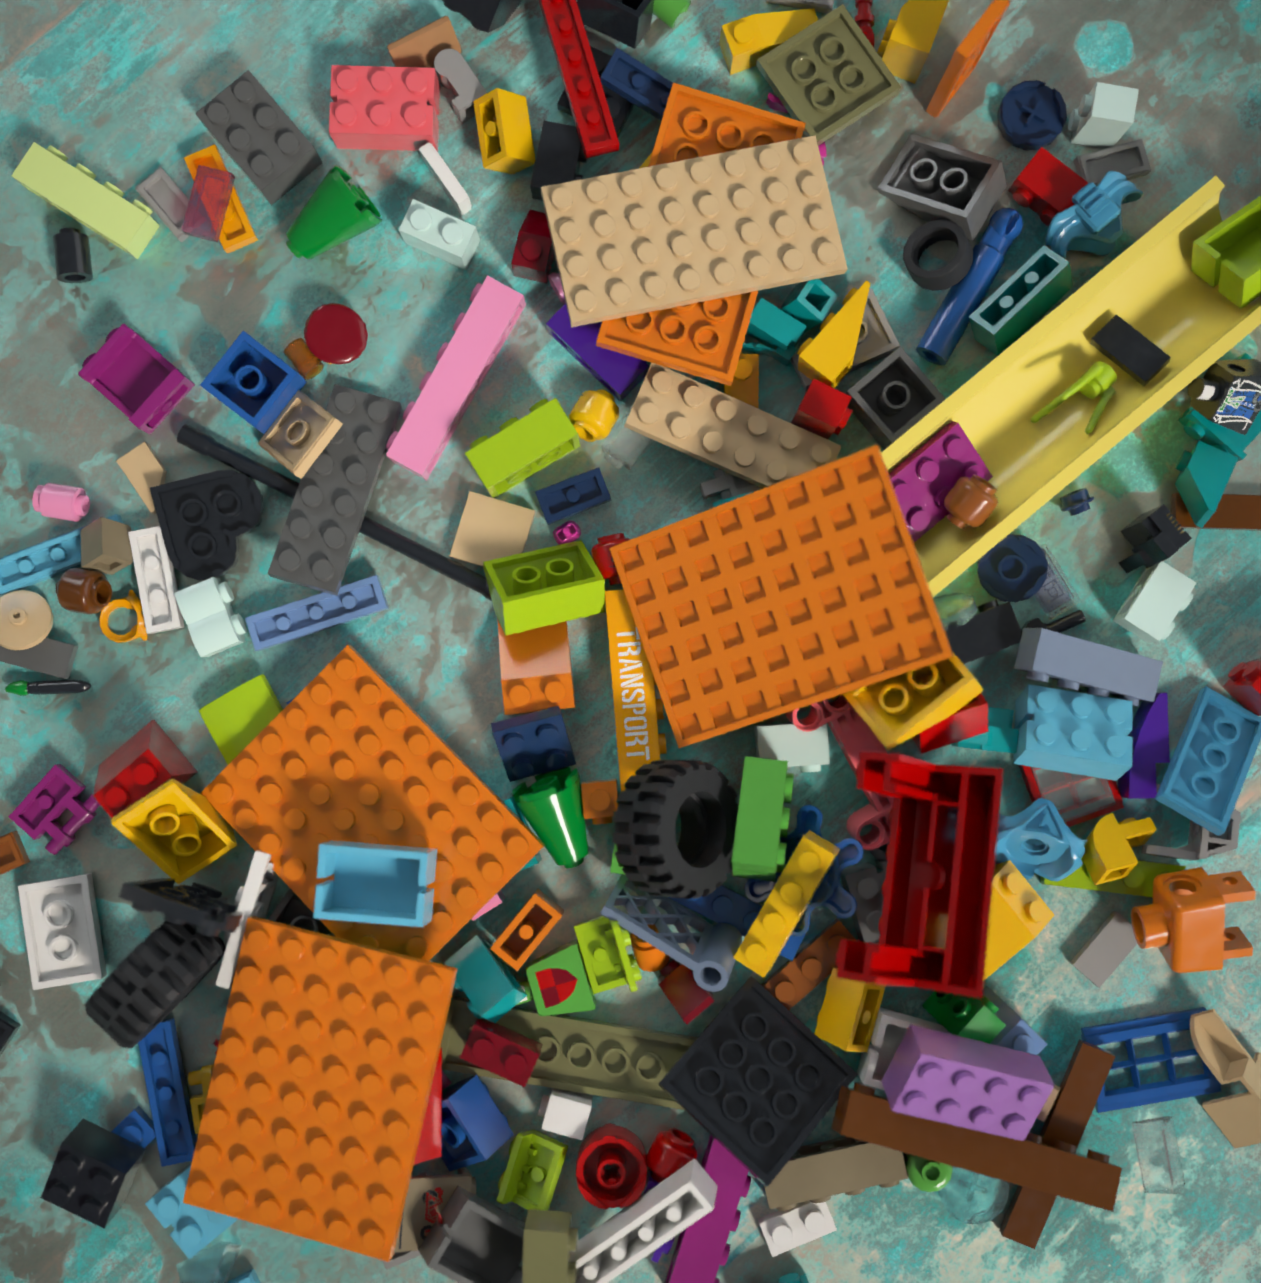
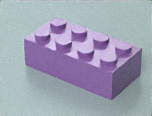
M911 1024L881 1080L891 1110L894 1112L1024 1141L1055 1087L1041 1057L1038 1055Z

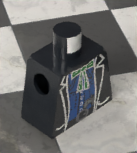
M1256 359L1217 360L1208 368L1203 378H1195L1189 383L1188 395L1192 398L1190 406L1211 422L1246 435L1261 409V362Z

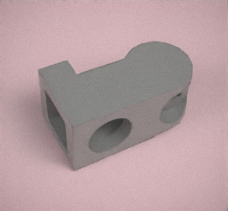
M444 49L436 55L434 67L440 84L450 89L454 94L455 98L451 102L455 114L463 124L475 116L473 101L487 92L463 56L457 50Z

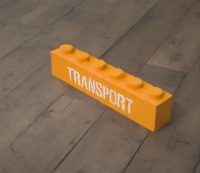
M624 590L605 591L620 788L621 791H625L624 784L631 775H635V772L644 764L660 760V754H667L665 733L658 734L657 720L664 719L662 699H655L654 685H656L625 592Z

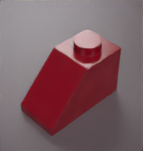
M530 209L519 230L511 265L514 276L547 284V275L550 274L555 254L546 213Z
M671 958L667 965L658 971L661 974L657 978L659 987L686 1024H689L714 1002L712 992L702 989L695 982L693 970Z

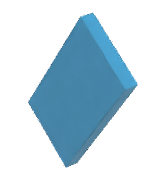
M1207 686L1202 688L1198 693L1155 799L1217 836L1225 833L1261 740V717Z

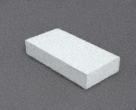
M428 142L419 148L424 163L459 213L463 216L470 211L472 205L468 194L434 146Z

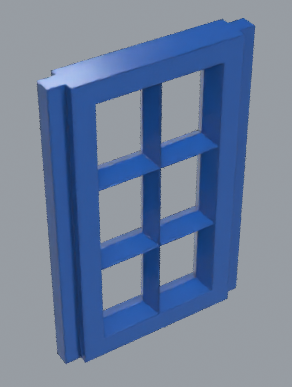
M1200 1007L1081 1028L1082 1040L1097 1047L1099 1045L1125 1041L1129 1060L1114 1062L1110 1070L1130 1067L1133 1086L1106 1091L1105 1084L1103 1085L1095 1104L1096 1112L1101 1113L1222 1092V1085L1203 1060L1204 1074L1177 1078L1173 1059L1199 1054L1196 1049L1172 1052L1168 1033L1190 1030L1191 1015L1206 1011V1008ZM1161 1035L1164 1054L1136 1059L1133 1045L1134 1039ZM1166 1061L1169 1080L1141 1085L1138 1065Z

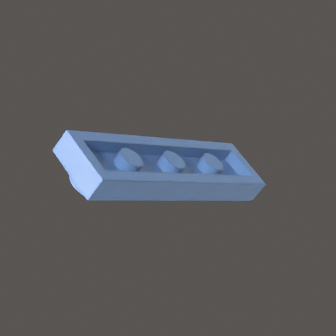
M374 575L341 586L337 596L325 592L246 617L245 620L255 651H261L389 609L380 578L378 575Z

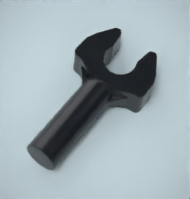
M1077 610L1048 624L1041 622L1039 618L1031 619L1023 625L1021 631H1023V628H1044L1062 633L1086 622L1083 612Z

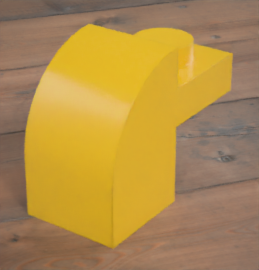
M1110 813L1099 820L1086 838L1088 842L1084 846L1085 854L1083 855L1084 864L1095 885L1122 879L1129 875L1138 864L1132 848L1145 845L1157 830L1151 817L1140 820L1132 817L1118 823L1114 814Z

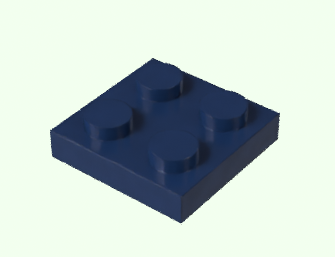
M560 706L491 723L492 733L509 782L576 765L575 755Z

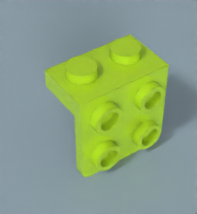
M605 916L573 925L593 994L625 984L628 985L631 992L637 991L636 981L641 980L642 977L633 953L627 954L626 946L632 945L628 930L621 927L618 920L612 921Z

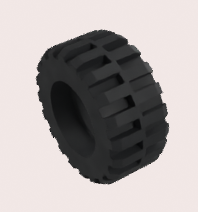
M656 760L650 764H644L624 784L626 789L619 793L616 803L619 804L618 809L613 812L612 822H615V832H612V842L617 846V851L615 852L617 861L624 866L621 870L639 890L655 896L698 899L701 896L705 897L714 892L716 888L726 881V874L733 871L732 856L739 804L735 800L737 794L734 788L728 785L729 780L712 764L702 762L701 760ZM679 812L681 817V835L677 846L675 825Z
M165 920L92 993L93 995L86 1001V1014L120 1047L131 1049L146 1037L224 956L226 945L220 937L201 934L196 931L197 925L188 922L186 924H175Z

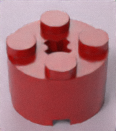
M612 1123L605 1124L589 1133L580 1145L576 1164V1179L579 1191L590 1204L600 1209L624 1208L635 1202L642 1194L646 1184L647 1161L645 1148L638 1136L629 1129ZM615 1163L618 1165V1169L611 1167L609 1170L605 1169L606 1164L612 1165Z

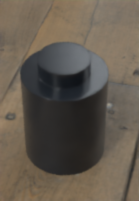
M77 228L60 229L59 233L52 237L57 279L65 283L91 281L93 279L89 237L81 233V230Z

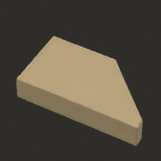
M143 442L116 460V462L149 511L156 514L150 488L165 484L167 471L150 445Z

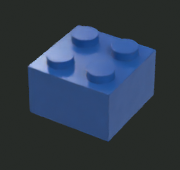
M242 331L200 386L261 433L265 434L298 390L301 391L307 381L297 371L246 332Z

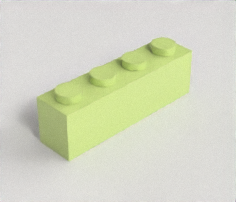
M33 142L11 176L35 195L138 259L160 227L151 217L153 211L136 199H134L132 204L123 199L124 193L110 182L106 181L104 185H101L94 180L96 175L83 165L78 163L76 167L71 166L66 162L68 157L53 146L49 145L45 149Z

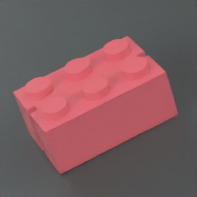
M331 65L330 96L333 102H330L329 134L337 149L419 151V148L429 142L438 151L439 121L437 115H439L440 83L435 68Z

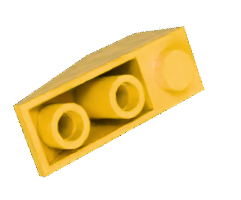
M867 280L859 289L852 288L842 302L843 307L838 313H830L820 326L821 332L814 339L809 337L797 352L799 355L797 369L810 380L816 379L835 388L852 369L870 288V282Z

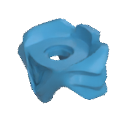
M1108 171L1098 186L1093 182L1088 183L1073 195L1072 202L1075 205L1057 213L1052 218L1046 233L1045 244L1051 246V250L1066 259V252L1069 250L1089 252L1099 256L1109 254L1114 249L1116 240L1123 234L1121 205L1141 199L1144 194L1143 191L1138 190L1136 185L1128 181L1125 175L1115 171Z
M1039 798L1017 815L1005 816L999 814L995 863L1011 860L1025 879H1031L1035 873L1050 881H1060L1083 865L1081 858L1085 854L1084 846L1088 839L1076 837L1061 818L1054 803L1050 800Z

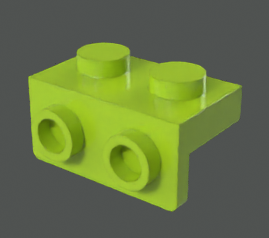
M535 1129L518 1133L509 1146L508 1153L510 1158L506 1170L502 1173L498 1182L499 1193L496 1201L502 1205L513 1202L527 1210L549 1211L569 1146Z

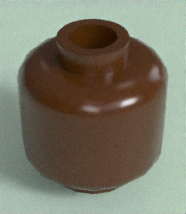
M70 568L63 573L57 582L56 594L59 603L64 609L70 612L90 615L97 614L108 605L112 597V588L105 575L97 570Z

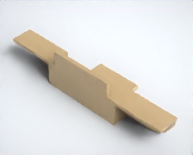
M1214 1008L1192 1014L1189 1024L1191 1038L1203 1062L1221 1085L1240 1080L1248 1090L1247 1092L1205 1101L1201 1106L1234 1148L1261 1143V1053H1255L1252 1059Z

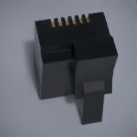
M1165 504L1141 514L1121 530V533L1133 546L1132 551L1134 552L1133 555L1119 562V565L1126 573L1143 565L1148 569L1154 564L1170 558L1192 539L1186 531H1183L1184 528L1180 527L1182 525L1177 524L1178 520L1175 521L1176 518L1172 517L1173 514H1169L1170 511Z

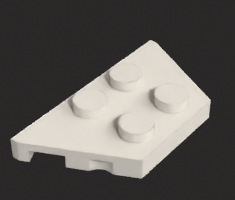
M258 850L255 851L245 886H241L237 892L234 905L238 907V912H243V915L235 933L225 932L224 941L228 943L216 980V986L226 989L232 987L247 918L252 916L263 919L267 918L278 881L277 874L272 870L274 864L269 863L271 854Z

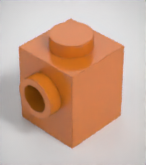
M617 779L582 782L584 819L592 818V824L613 823V812L617 811L619 805L616 803L618 798Z

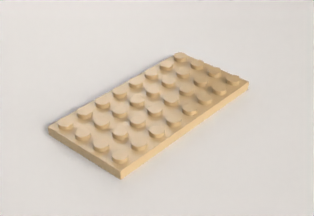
M816 135L541 187V195L571 327L845 274L848 269Z

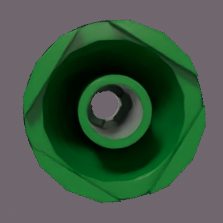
M338 165L329 170L286 232L289 239L286 245L299 259L304 256L310 260L382 222L380 212L360 186L357 188L352 182L348 183L352 177Z
M565 767L535 776L536 782L527 787L525 781L513 789L512 797L538 838L545 844L544 847L557 865H564L566 869L582 864L584 857L589 851L578 769L575 768L571 771L570 767Z

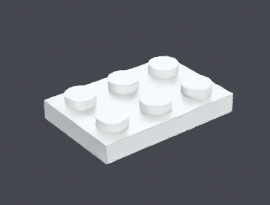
M92 873L18 886L33 990L106 977L107 972Z

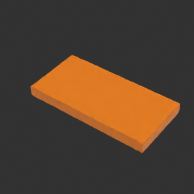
M993 0L955 50L926 109V112L934 118L940 115L977 66L1005 14L1010 0Z

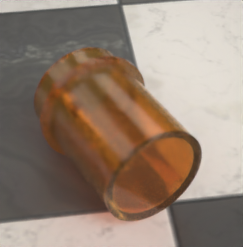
M303 338L292 341L284 350V354L305 380L316 377L324 368V364L310 351Z

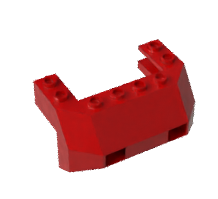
M860 752L859 763L856 767V789L894 798L893 808L889 815L891 831L890 841L886 848V879L882 885L883 909L878 923L880 938L879 943L840 939L839 950L836 954V978L875 985L918 987L983 999L1003 768L937 765L902 754Z

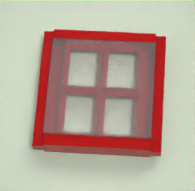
M1018 765L1031 802L1033 803L1039 798L1053 802L1068 827L1124 808L1115 780Z

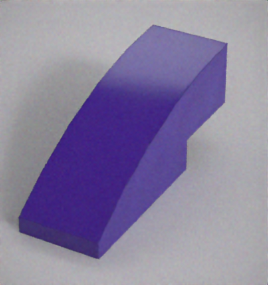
M1156 693L1154 702L1143 701L1134 716L1132 731L1127 735L1132 737V767L1118 779L1117 784L1122 798H1155L1157 795L1156 763H1170L1167 693Z

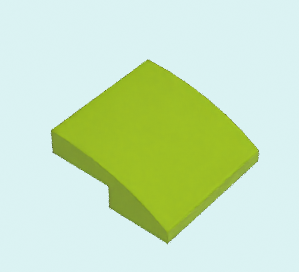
M262 674L220 696L198 711L228 765L283 708L265 675Z

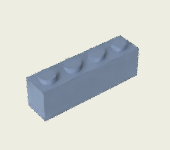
M1023 628L1014 669L1027 672V679L1048 683V678L1058 680V687L1078 691L1079 686L1088 688L1087 694L1109 697V694L1118 696L1117 699L1133 701V706L1138 707L1139 701L1154 702L1163 661L1044 628Z

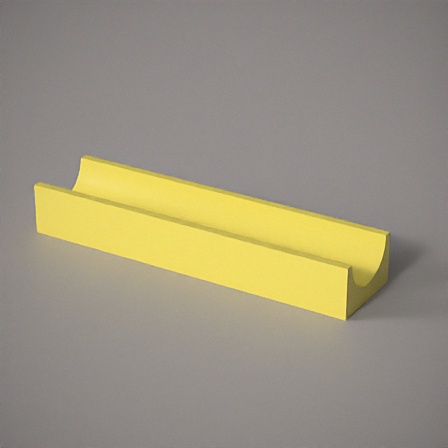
M1214 176L882 452L889 473L948 423L954 421L960 424L993 476L988 482L997 489L995 495L998 499V505L982 526L975 528L967 525L965 529H961L950 522L946 516L914 542L933 597L1261 324V296L1240 309L1218 292L1219 284L1213 288L1191 271L1193 241L1223 222L1219 210V196L1225 185L1217 176ZM1116 314L1171 357L1169 363L1145 386H1142L1090 344L1091 338ZM1095 362H1104L1115 371L1117 380L1113 383L1112 387L1116 393L1108 400L1092 433L1087 434L1085 429L1101 397L1088 398L1082 394L1080 389L1036 423L1031 422V418L1077 382Z

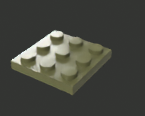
M843 4L759 58L756 67L791 117L806 123L803 132L804 136L816 135L818 146L897 95L901 89L900 84Z

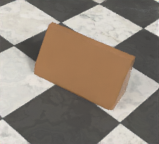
M448 15L387 46L395 67L434 68L435 57L440 51L454 49L460 54L462 52Z

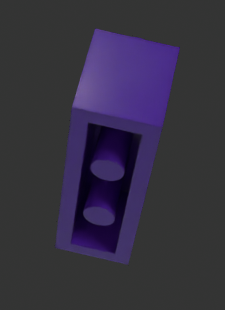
M565 303L546 323L547 332L621 402L646 377L649 370L647 361L596 346L602 322L571 327Z

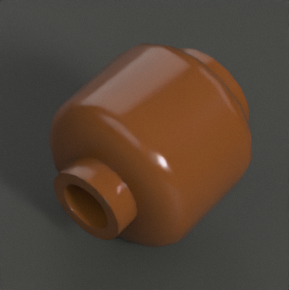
M973 474L971 478L961 477L944 499V506L949 512L947 519L961 529H965L967 525L975 528L982 526L998 505V499L995 495L997 489L976 474Z

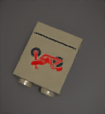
M467 1167L458 1169L456 1175L411 1176L394 1252L419 1251L418 1249L436 1221L441 1224L444 1222L440 1214L457 1186L476 1195V1179L472 1177Z

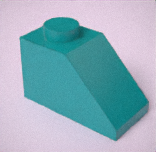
M1200 440L1191 452L1185 450L1175 467V469L1180 471L1175 486L1194 524L1203 528L1217 509L1238 457Z

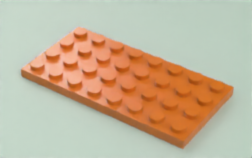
M673 82L648 167L802 138L806 123ZM758 291L602 321L596 346L731 386Z

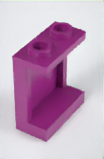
M122 324L107 335L106 343L97 353H93L85 359L78 375L95 387L129 417L128 420L138 429L151 435L195 384L126 324Z

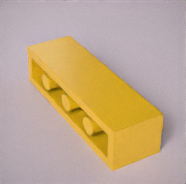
M808 831L802 837L733 957L735 960L763 978L766 976L835 860L840 848L812 831Z

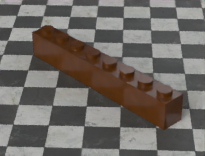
M857 1082L854 1083L853 1088L841 1085L831 1129L841 1135L1112 1212L1114 1210L1122 1168L1109 1162L1110 1155L1088 1149L1087 1155L1076 1152L1077 1146L1060 1140H1055L1054 1146L1043 1143V1136L1028 1132L1024 1141L894 1112L891 1110L888 1098L874 1095L876 1088Z

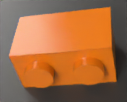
M537 888L496 938L490 949L518 971L563 916L564 909Z

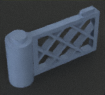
M622 874L600 914L612 921L618 920L621 927L693 970L694 980L702 989L711 992L722 990L727 985L736 961L733 957L742 943L740 931L728 923L712 925L668 897L649 895L647 892L636 888L632 881H629L626 875ZM626 887L636 892L638 896H630ZM614 906H625L629 914H625ZM637 906H644L648 914H641ZM656 906L664 909L667 914H660ZM647 924H655L659 933L651 930ZM667 924L674 925L679 933H671ZM687 925H690L691 927H693L701 933H691ZM678 943H685L690 953L682 949Z

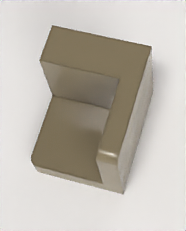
M100 517L82 528L81 567L113 575L132 564L133 558L128 532H131V527L127 524Z

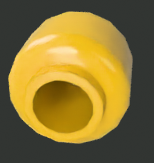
M603 389L584 391L571 410L569 420L581 439L588 442L605 439L620 415L619 408L614 402L615 398L608 391Z

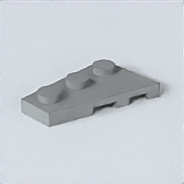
M872 288L869 289L853 365L849 372L887 357L900 347ZM796 353L792 356L791 363L804 390L807 391L812 380L797 369L799 355Z

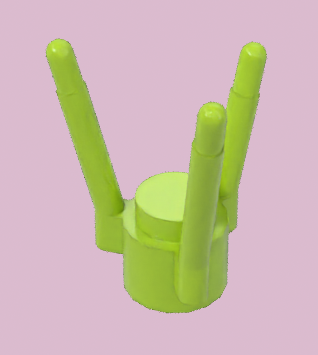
M1095 362L1077 382L1031 418V422L1036 423L1080 389L1082 394L1088 398L1101 397L1085 429L1087 434L1092 433L1108 400L1116 393L1112 387L1113 383L1117 380L1115 371L1104 362Z

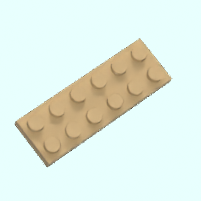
M651 363L624 427L761 488H766L836 461L841 449L839 444L655 363Z

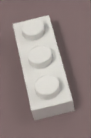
M160 526L128 532L146 633L153 634L184 628L183 616L174 594L178 592L174 566L167 554Z

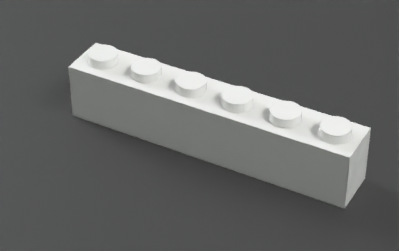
M696 1159L690 1161L631 1205L625 1207L578 1241L577 1251H571L570 1260L577 1262L576 1283H608L714 1209L718 1186Z

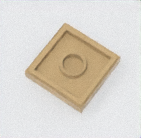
M298 390L258 442V445L291 473L302 479L343 423L302 391Z
M469 491L449 556L483 567L484 561L523 553L536 513L535 510Z

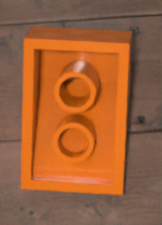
M498 621L501 685L505 715L531 713L555 706H560V709L576 708L567 621L506 636Z

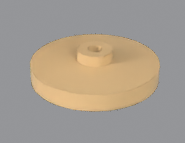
M17 590L0 597V646L10 650H25L38 645L48 636L53 625V612L41 595L32 591Z

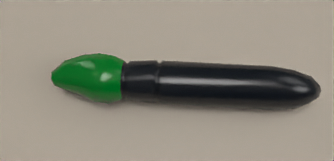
M18 680L9 683L5 687V691L19 696L29 694H73L88 691L91 688V684L83 680L34 682Z

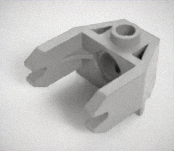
M1157 784V792L1161 784ZM1236 809L1233 810L1226 831L1220 836L1190 820L1187 845L1179 848H1170L1146 844L1142 845L1141 853L1185 861H1196L1237 849L1241 813Z

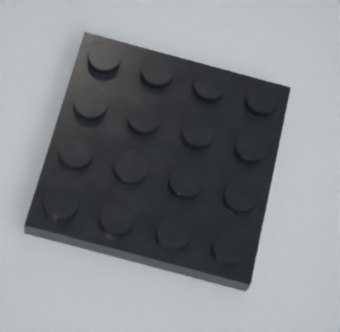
M751 976L662 1078L658 1085L765 1187H768L838 1100L841 1085L848 1087L858 1073Z

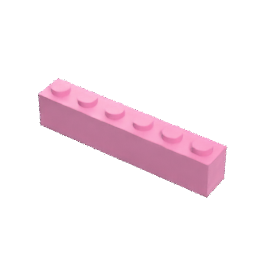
M488 275L483 284L478 283L473 289L470 296L472 304L466 314L462 312L456 319L453 326L455 334L449 343L444 342L439 349L436 360L439 361L432 373L430 371L427 372L422 379L419 387L422 391L416 402L411 401L403 414L404 424L399 432L394 431L386 444V449L388 450L386 456L392 462L426 481L526 306L524 295Z

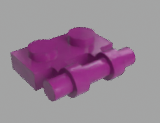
M55 764L8 817L33 840L40 839L47 832L52 839L45 848L50 853L57 855L64 846L68 847L75 840L74 834L84 823L92 821L97 815L95 811L99 808L100 804L93 794L85 802L79 800L77 796L86 786L64 766ZM67 808L74 815L62 826L56 820Z

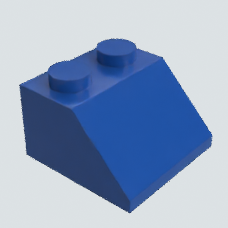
M477 1074L457 1082L442 1092L441 1159L449 1172L487 1160L514 1135L508 1125L506 1116L499 1111L489 1095L487 1086L480 1081Z

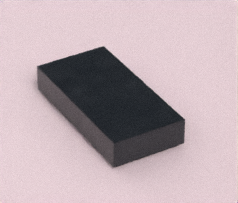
M1117 314L1091 338V345L1142 386L1150 382L1171 359L1169 355Z

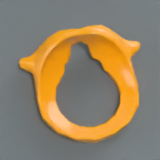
M129 590L127 597L113 600L101 610L99 618L100 628L109 640L117 643L128 642L136 638L147 640L148 633H146L141 600L133 590ZM124 607L136 611L137 624L133 626L130 632L118 635L111 631L108 619L113 610Z

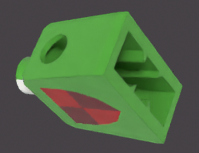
M577 939L527 963L525 969L528 980L518 982L527 996L517 1005L534 1000L539 1016L596 1009L595 995L591 988Z

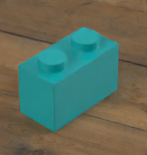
M475 935L446 960L445 964L458 969L454 986L460 992L464 991L469 998L466 1004L473 1015L478 1019L485 1018L496 1023L523 1000L527 994L502 958L490 949L492 946L491 942Z

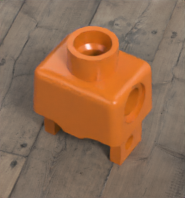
M1202 867L1160 874L1153 880V904L1132 908L1131 923L1135 939L1141 949L1158 947L1169 967L1176 973L1222 970L1223 960L1253 956V946L1238 926L1225 928V904L1255 900L1256 890L1241 871L1208 875Z

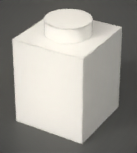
M552 1088L550 1096L543 1094L537 1116L544 1117L541 1129L583 1140L593 1096Z

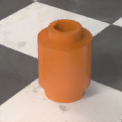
M647 924L651 930L659 933L655 924ZM631 933V946L640 969L654 972L667 965L670 956Z

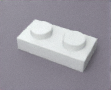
M811 1201L797 1203V1206L793 1209L776 1211L758 1219L772 1257L837 1230L826 1202L812 1203Z

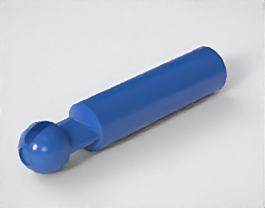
M1001 208L991 216L988 228L979 244L975 245L972 249L973 262L967 275L958 284L950 288L916 347V352L925 360L940 366H945L970 323L969 316L981 304L1005 262L1004 257L1008 249L1022 231L1023 220L1017 210Z

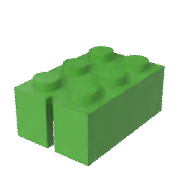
M745 756L732 856L733 877L775 882L776 872H783L786 843H780V837L787 838L790 808L784 807V803L791 804L794 773H787L788 761Z

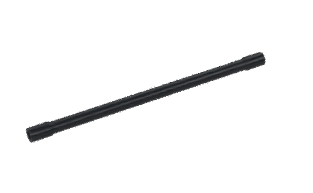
M188 424L183 425L177 435L178 443L204 456H209L294 499L299 482L217 442L213 437ZM364 516L360 533L449 577L492 601L485 576Z

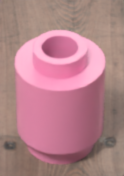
M47 483L36 487L33 493L32 504L34 510L41 512L44 517L78 522L83 516L88 514L90 499L86 496L83 488Z

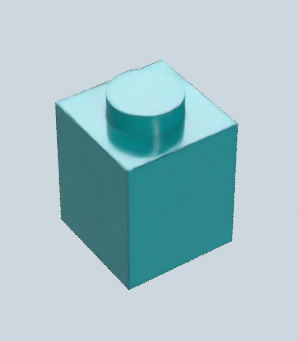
M820 279L804 281L791 290L780 309L806 325L805 333L824 320L837 300L838 295Z

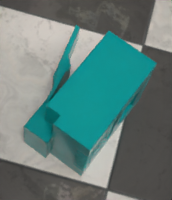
M761 297L752 311L746 334L760 343H743L742 349L768 355L787 366L797 350L795 347L802 338L807 326Z
M988 707V732L953 743L952 746L1016 754L1019 729H1012L1014 710Z

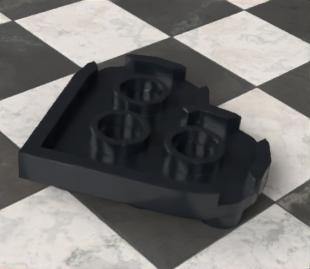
M217 470L150 488L167 554L177 570L186 577L204 581L212 577L219 578L234 568L238 562V538L250 533L262 522L264 511L263 496L257 484L249 476L234 470Z
M159 878L126 882L122 885L119 898L132 902V908L142 912L151 913L155 910L163 913V919L171 923L186 924L188 922L197 925L196 931L207 936H218L220 930L235 933L243 915V912L236 911L237 906L227 902L228 898L221 897V891L195 882L192 883V886H174V878Z

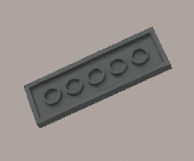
M334 385L326 411L343 423V425L300 480L268 570L270 577L335 596L338 595L387 452L386 444L394 432L402 408L400 402L341 385Z

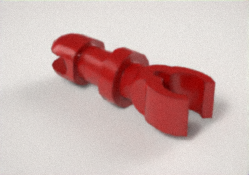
M855 0L857 15L854 17V20L874 47L875 37L871 28L875 24L874 15L871 14L873 0Z

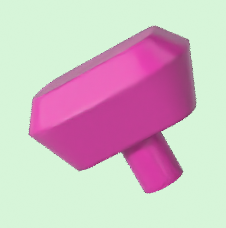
M572 520L565 522L553 531V537L559 545L573 542L581 536L578 524Z

